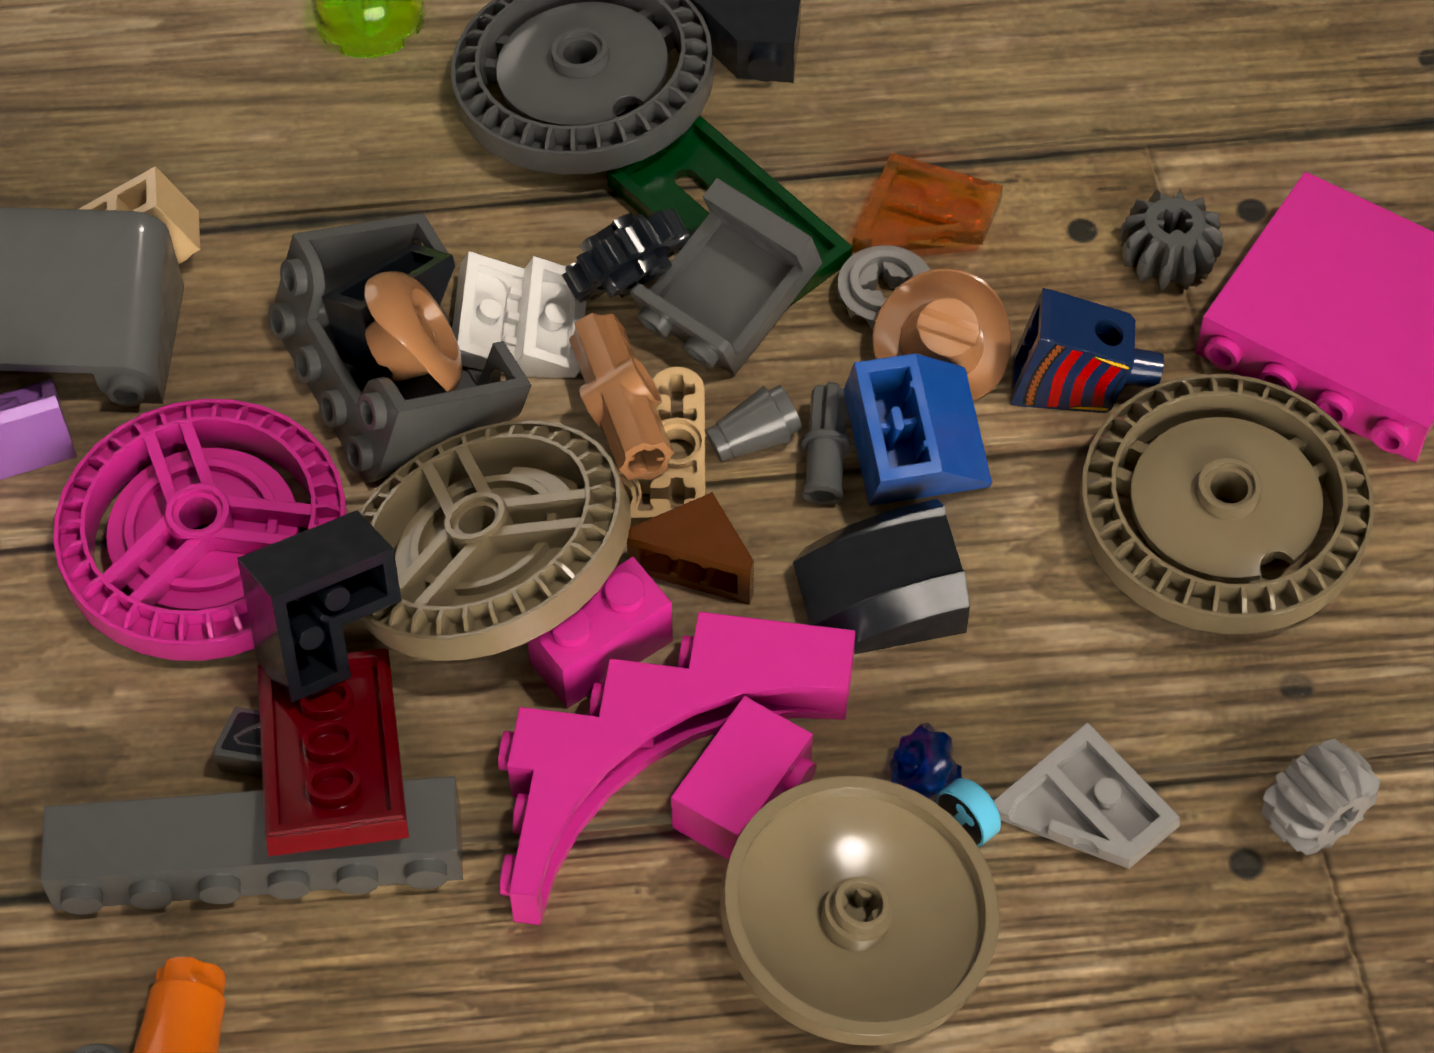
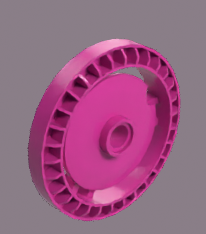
M198 399L173 403L145 412L118 426L96 443L77 464L62 490L55 513L53 542L58 567L76 607L92 626L114 642L140 654L167 660L204 661L234 656L255 648L237 558L299 533V527L311 529L349 514L340 475L327 450L307 429L288 416L262 405L233 399ZM237 450L252 452L265 457L290 472L304 487L311 500V504L295 502L289 486L275 469L259 458ZM130 481L118 496L109 516L106 539L112 565L102 574L96 567L94 558L95 538L99 524L111 500ZM202 525H209L202 529H195ZM125 586L132 592L130 596L121 592Z

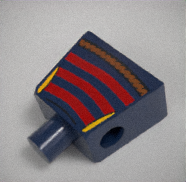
M1043 288L1013 354L1010 405L1105 413L1112 410L1125 384L1145 388L1160 384L1164 367V355L1160 352L1135 348L1136 320L1130 313Z

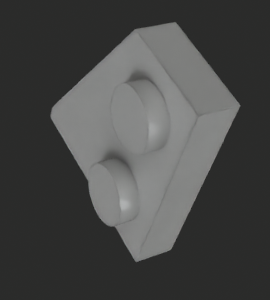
M1088 722L994 800L1001 821L1128 869L1180 826V817Z

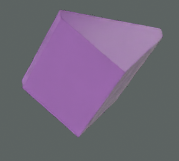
M53 378L0 394V480L77 457Z

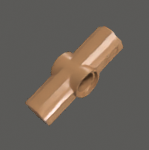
M592 312L574 323L575 331L569 338L586 383L579 388L581 398L595 423L605 433L619 471L628 480L636 478L651 480L668 470V461L674 454L656 406L662 403L660 393L646 368L635 357L626 330L613 313L598 315Z

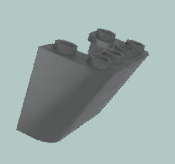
M424 213L293 233L286 260L282 262L280 267V283L275 303L271 304L269 308V324L273 335L278 340H282L293 359L295 372L302 383H307L319 404L323 422L327 427L332 428L345 449V456L350 469L355 473H359L362 479L368 483L394 473L398 468L424 450L452 436L478 427L510 421L518 417L531 388L529 380L504 341L492 344L483 372L480 369L462 365V376L457 390L446 392L430 374L396 382L392 380L391 371L380 374L371 373L365 369L345 363L340 358L322 296L412 243L419 245L423 243L425 247L448 253ZM444 312V314H445V316H446V318H447V320H448V322H449V324H450V326H451V328H452L453 325H452L451 321L449 320L448 316L446 315V313ZM501 371L506 377L505 381H501Z

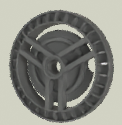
M492 0L467 24L456 43L451 61V81L456 104L462 122L473 138L490 153L511 164L533 171L561 175L592 174L618 169L644 160L666 148L685 133L702 113L711 94L714 80L710 33L703 16L690 0ZM676 48L680 54L678 66L671 79L660 91L668 72V52ZM487 82L498 84L503 99L515 113L506 109L493 98L486 88ZM633 105L640 106L625 115L617 117V115L628 110Z

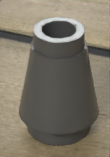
M778 385L770 390H767L764 386L715 422V425L705 429V432L716 455L723 463L732 457L737 458L791 442L790 435L803 428L788 394L781 385Z

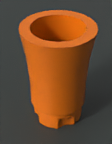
M194 957L166 959L165 966L158 968L155 984L149 989L144 1017L133 1053H219L220 1034L226 1007V1000L223 996L226 984L224 971L216 964L202 962Z

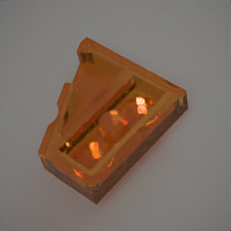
M891 153L853 235V252L857 253L865 248L879 245L897 246L907 250L983 245L1001 203L1003 186Z

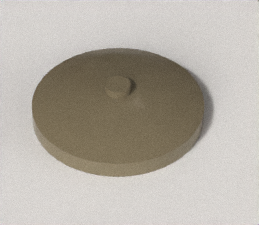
M833 776L812 780L781 793L762 807L745 826L730 855L722 880L720 916L723 933L732 959L746 983L770 1009L783 1019L811 1034L835 1042L870 1046L893 1044L910 1040L937 1028L965 1005L984 977L995 952L999 933L998 897L990 869L980 849L961 824L935 802L914 790L886 780L864 776Z

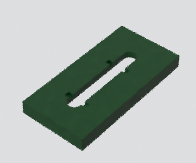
M700 115L685 133L666 148L644 160L607 171L608 187L636 212L642 213L645 219L658 210L665 212L673 208L690 234V237L685 240L686 243L710 213L675 183L681 177L695 179L706 190L718 178L810 235L820 255L822 265L790 306L841 270L844 263L853 254L852 245Z

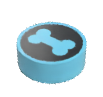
M958 778L937 794L936 804L961 824L978 848L999 833L1001 818L997 806L990 795L977 783L965 778Z

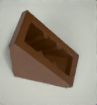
M713 492L630 528L627 539L628 559L634 557L650 577L750 605L754 595V560Z

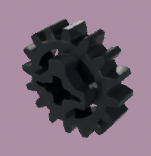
M673 208L665 212L658 210L647 219H645L642 213L634 217L630 212L613 220L610 225L595 235L586 238L580 245L583 253L576 257L578 261L566 266V272L562 274V277L575 300H578L580 303L589 298L591 301L595 300L605 292H607L610 298L616 295L624 298L631 295L629 291L637 282L644 286L654 278L666 273L672 266L669 258L674 255L673 251L686 244L685 240L690 237V234Z

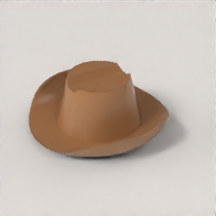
M938 268L913 276L889 295L875 319L872 344L876 359L916 353L965 367L972 398L976 400L995 388L1005 374L1011 357L1012 335L1004 305L997 293L986 282L965 271Z
M388 271L372 276L365 284V299L375 320L366 328L365 336L369 349L378 365L388 367L392 373V380L396 382L430 374L446 392L457 390L462 376L461 353L452 328L434 297L420 282L405 273Z

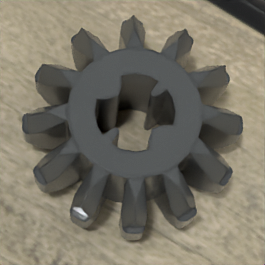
M1181 188L1173 197L1169 198L1156 189L1149 198V201L1136 199L1134 206L1130 209L1129 216L1126 217V222H1123L1121 227L1120 240L1122 241L1121 247H1123L1122 257L1124 259V266L1137 268L1136 273L1139 282L1152 277L1157 279L1161 291L1173 281L1177 282L1187 291L1191 283L1194 282V278L1207 280L1208 275L1213 270L1217 257L1221 255L1224 242L1222 232L1219 231L1221 226L1219 213L1206 211L1204 197L1193 201L1186 200Z

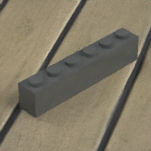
M455 776L403 780L409 838L270 857L265 836L263 790L44 806L40 882L54 910H64L68 913L81 915L95 913L101 910L103 906L132 904L141 909H160L168 906L171 901L201 899L211 904H228L238 900L240 896L270 894L280 899H295L307 895L309 891L339 889L345 893L363 894L384 885L408 884L419 889L436 888L445 884L446 881L463 880L461 805Z

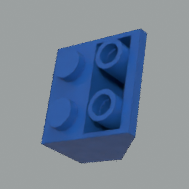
M916 353L854 362L843 391L869 506L988 488L992 485L965 367Z

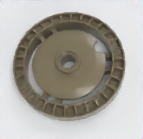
M1196 374L1167 380L1142 390L1121 404L1101 425L1090 444L1080 483L1079 514L1084 536L1096 562L1114 585L1138 605L1165 620L1194 630L1219 634H1257L1285 628L1313 616L1335 600L1352 580L1363 559L1375 516L1374 490L1366 463L1353 440L1331 416L1310 400L1285 387L1257 378L1232 374ZM1158 436L1155 440H1153L1150 443V445L1146 444L1148 441ZM1125 462L1135 465L1134 473L1123 468ZM1324 486L1329 495L1334 517V534L1330 542L1316 558L1299 570L1278 579L1263 582L1262 565L1271 562L1275 558L1283 559L1293 565L1312 545L1322 520L1323 493L1321 487ZM1117 492L1130 497L1132 514L1140 533L1153 550L1173 566L1162 561L1145 547L1131 530L1121 511ZM1218 499H1225L1232 503H1225ZM1242 582H1244V584H1228V583H1242Z
M537 420L506 421L478 427L452 436L424 450L386 479L360 510L361 515L394 548L402 599L399 603L361 619L370 633L387 647L408 656L433 661L468 660L494 655L523 645L552 630L576 613L600 590L616 568L627 544L631 524L630 499L612 458L600 443L582 431L560 423ZM555 475L569 479L578 484L579 486H581L583 489L570 490L569 487Z

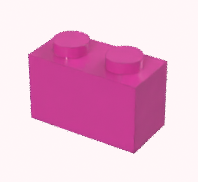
M631 557L613 570L600 590L576 613L552 630L527 642L530 664L563 705L569 708L591 694L595 682L605 683L610 659L641 662L673 641L671 601L637 560Z
M744 696L672 795V827L729 860L738 837L748 822L762 807L781 793L797 785L812 781L817 768L816 763L812 762L813 734Z

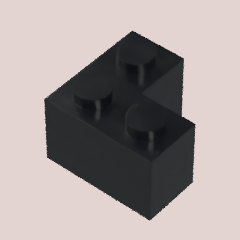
M358 510L237 558L257 661L291 703L350 679L351 673L342 626L402 601L394 548Z

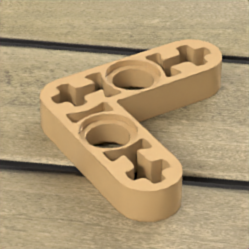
M678 366L666 368L658 372L652 380L662 399V403L656 406L669 441L682 439L691 443L695 449L686 458L669 459L667 464L668 470L651 480L645 478L628 480L618 470L628 497L632 500L630 504V528L672 510L673 508H671L670 504L671 495H684L683 504L706 495L705 388L703 380L699 375L688 368ZM672 392H683V418H671ZM555 475L556 477L561 479L569 487L570 490L583 489L575 482L563 478L561 476ZM642 494H650V510H643Z

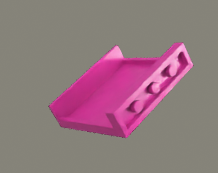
M1305 171L1203 316L1195 353L1208 359L1214 366L1220 369L1230 370L1240 376L1257 378L1285 387L1313 402L1339 425L1373 441L1380 449L1389 453L1399 454L1416 463L1420 457L1426 437L1434 425V232Z

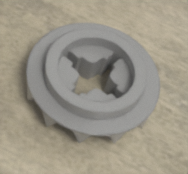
M879 245L865 248L852 255L842 266L838 276V300L845 303L850 318L860 316L866 319L872 329L877 314L887 299L884 298L880 290H876L879 275H882L884 282H887L890 289H897L908 279L928 271L930 268L918 255L901 247Z

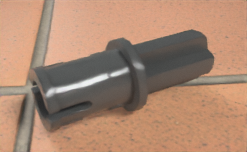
M828 382L826 385H816L812 390L809 432L802 437V449L807 453L805 486L802 497L811 504L821 506L837 504L843 498L842 476L844 455H847L851 450V440L845 435L847 405L844 391L838 383Z

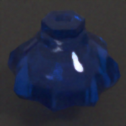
M921 723L911 734L901 736L899 746L888 763L892 774L891 782L914 790L930 799L934 794L940 793L941 790L954 780L961 778L962 766L956 764L952 758V738L945 732L937 731L929 723Z

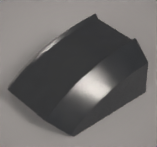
M937 499L907 505L848 525L808 545L793 561L809 624L855 630L854 654L967 632L970 604L965 571L962 568L951 533L945 506Z

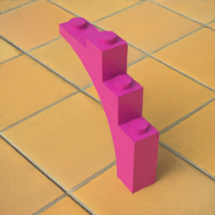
M698 612L695 635H683L678 667L610 659L605 683L595 682L593 685L589 715L519 707L515 730H505L503 732L498 759L499 770L508 771L512 797H517L513 814V833L521 834L517 855H505L500 879V894L510 897L513 921L541 925L557 873L580 832L606 801L650 764L695 740L718 733L744 696L785 719L846 720L854 663L856 631Z

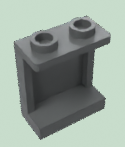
M717 178L702 196L710 214L672 260L671 268L666 273L660 275L650 289L637 282L629 292L640 310L637 318L647 329L663 339L671 333L685 342L683 345L684 350L704 367L712 369L717 363L735 375L822 265V260L810 235Z

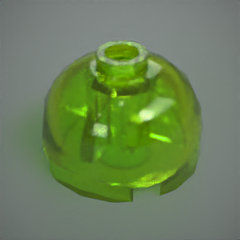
M311 0L314 23L319 37L326 44L328 39L332 43L340 45L342 54L359 58H376L395 53L405 47L404 38L409 36L415 28L417 34L422 29L426 11L424 0Z

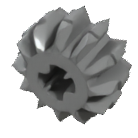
M1336 739L1327 740L1321 745L1310 746L1304 755L1298 759L1292 758L1291 764L1283 772L1276 775L1275 784L1265 791L1261 814L1270 823V829L1284 843L1287 841L1297 852L1302 851L1305 855L1314 854L1322 848H1331L1337 839L1343 835H1349L1350 829L1357 822L1365 819L1364 813L1376 803L1381 781L1371 771V765L1358 752H1354Z

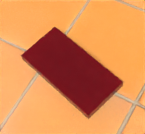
M388 648L347 653L351 673L350 679L293 703L289 701L264 669L258 665L265 836L269 857L409 838Z

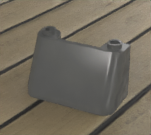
M0 207V371L93 374L99 389L111 401L124 406H135L141 403L163 404L184 292V283L170 232L165 223L155 216L137 211Z

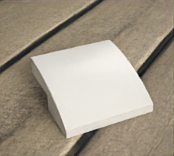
M468 251L460 264L452 331L460 349L462 365L483 370L492 344L504 341L526 377L575 378L580 372V367L569 338L575 331L574 323L585 316L586 301L580 303L572 295L562 277V274L566 272V266L533 256L524 269Z

